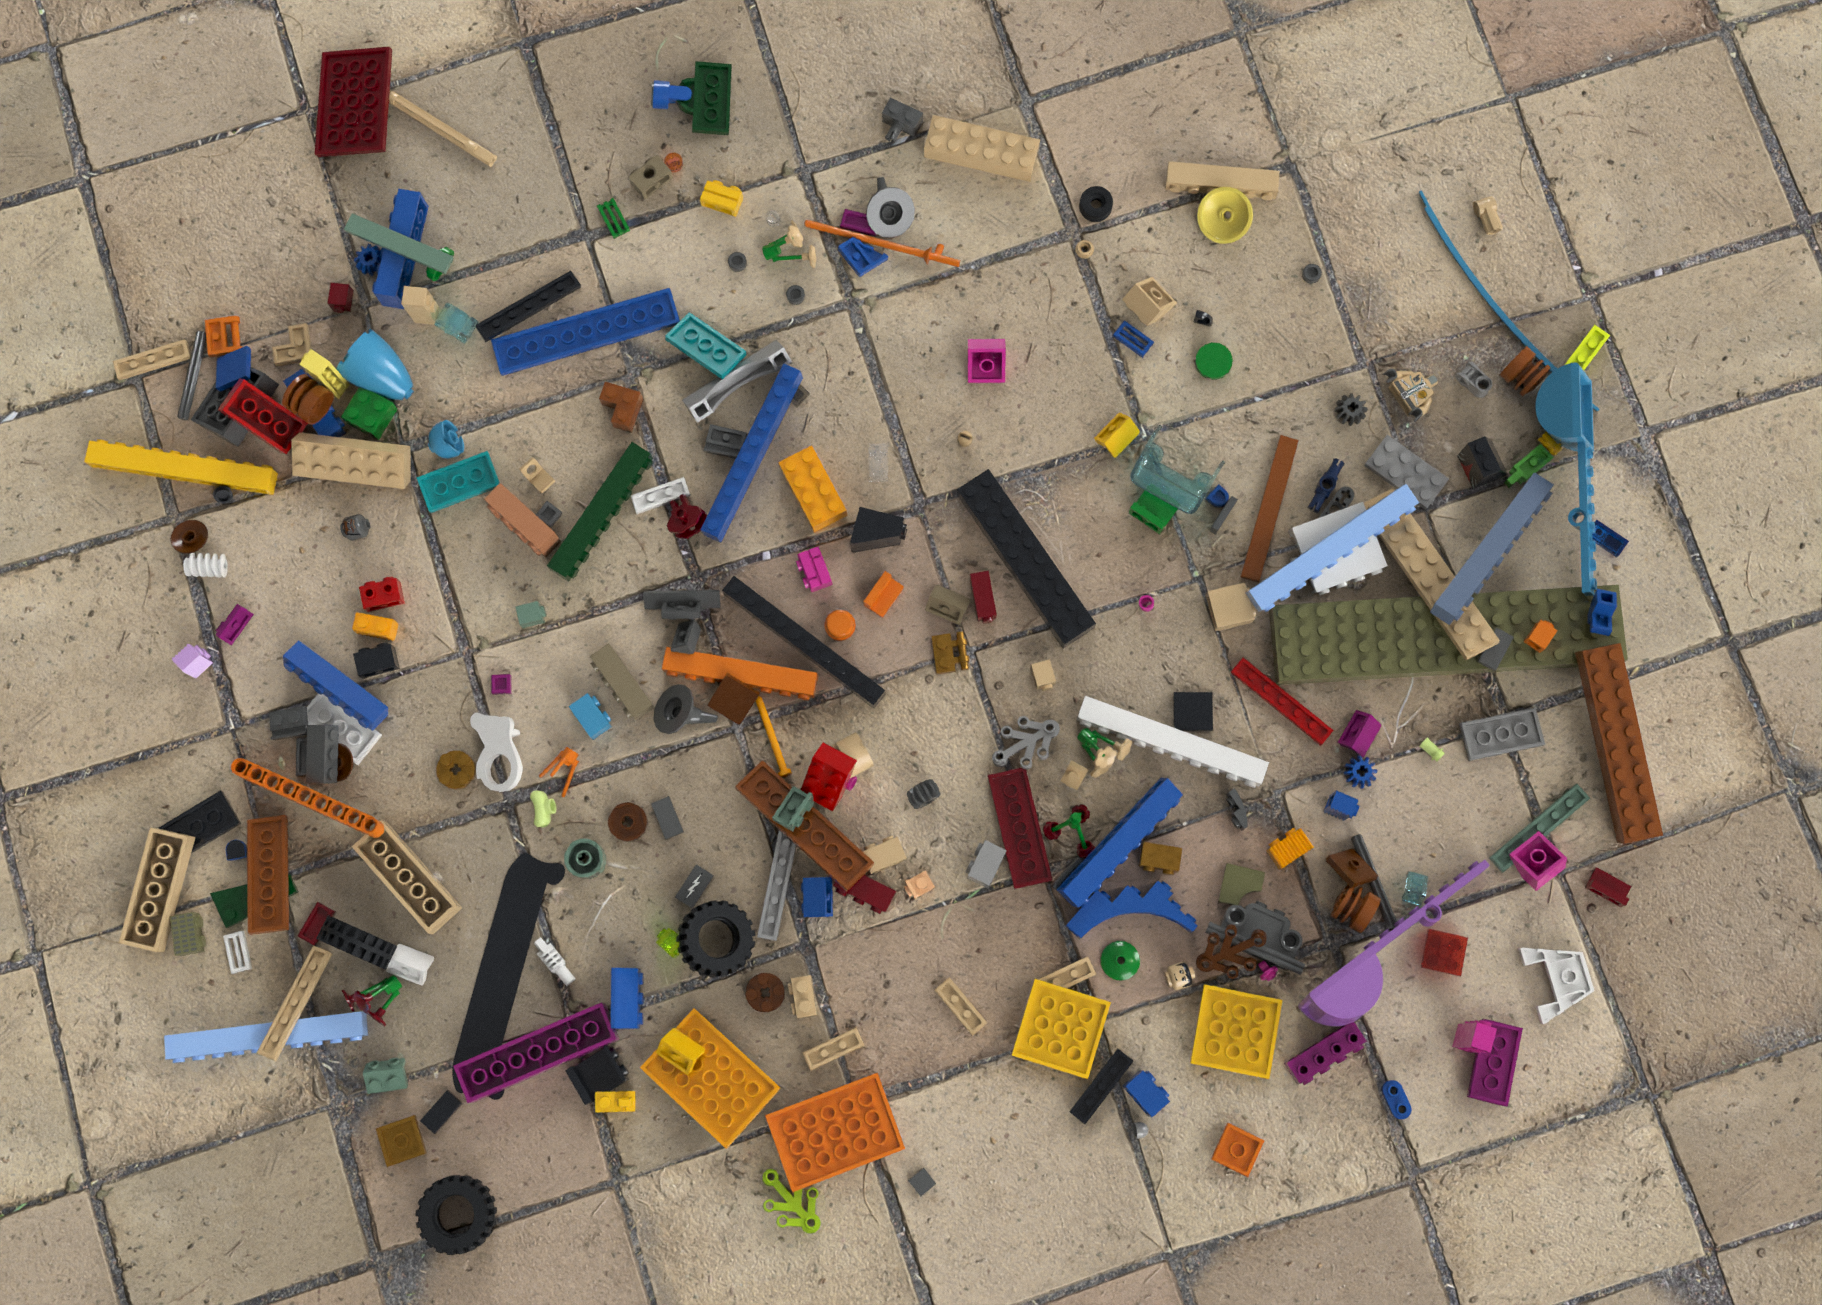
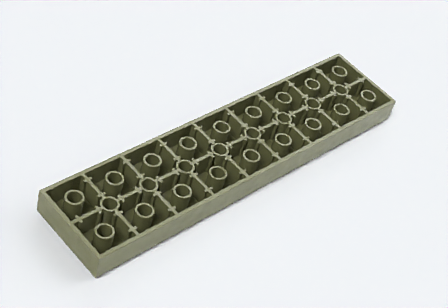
M1619 585L1597 586V589L1617 593V607L1612 615V632L1610 636L1590 632V624L1587 623L1593 596L1584 595L1582 587L1474 593L1472 595L1474 598L1473 603L1494 631L1495 628H1498L1514 637L1496 671L1477 662L1482 652L1465 661L1438 620L1430 613L1431 610L1421 596L1275 605L1269 610L1275 682L1277 685L1578 667L1575 652L1621 643L1626 662L1628 657ZM1546 620L1552 623L1558 631L1546 649L1539 653L1524 643V640L1538 621Z

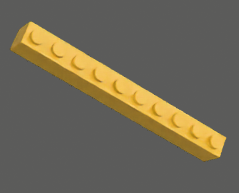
M101 439L89 441L84 460L87 465L94 468L211 486L226 485L231 489L274 495L278 473L269 465L262 464L259 467L254 466L250 462L239 464L231 459L220 461L212 456L200 458L199 455L188 453L187 456L173 450L167 453L159 448L148 450L140 445L128 447L121 442L109 444L108 441Z

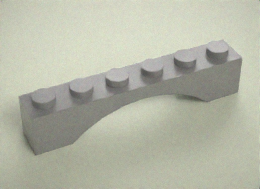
M775 340L737 364L723 380L717 377L682 401L692 417L699 422L712 414L727 396L742 385L766 374L777 372L781 369L783 363L788 365L792 361L785 348Z

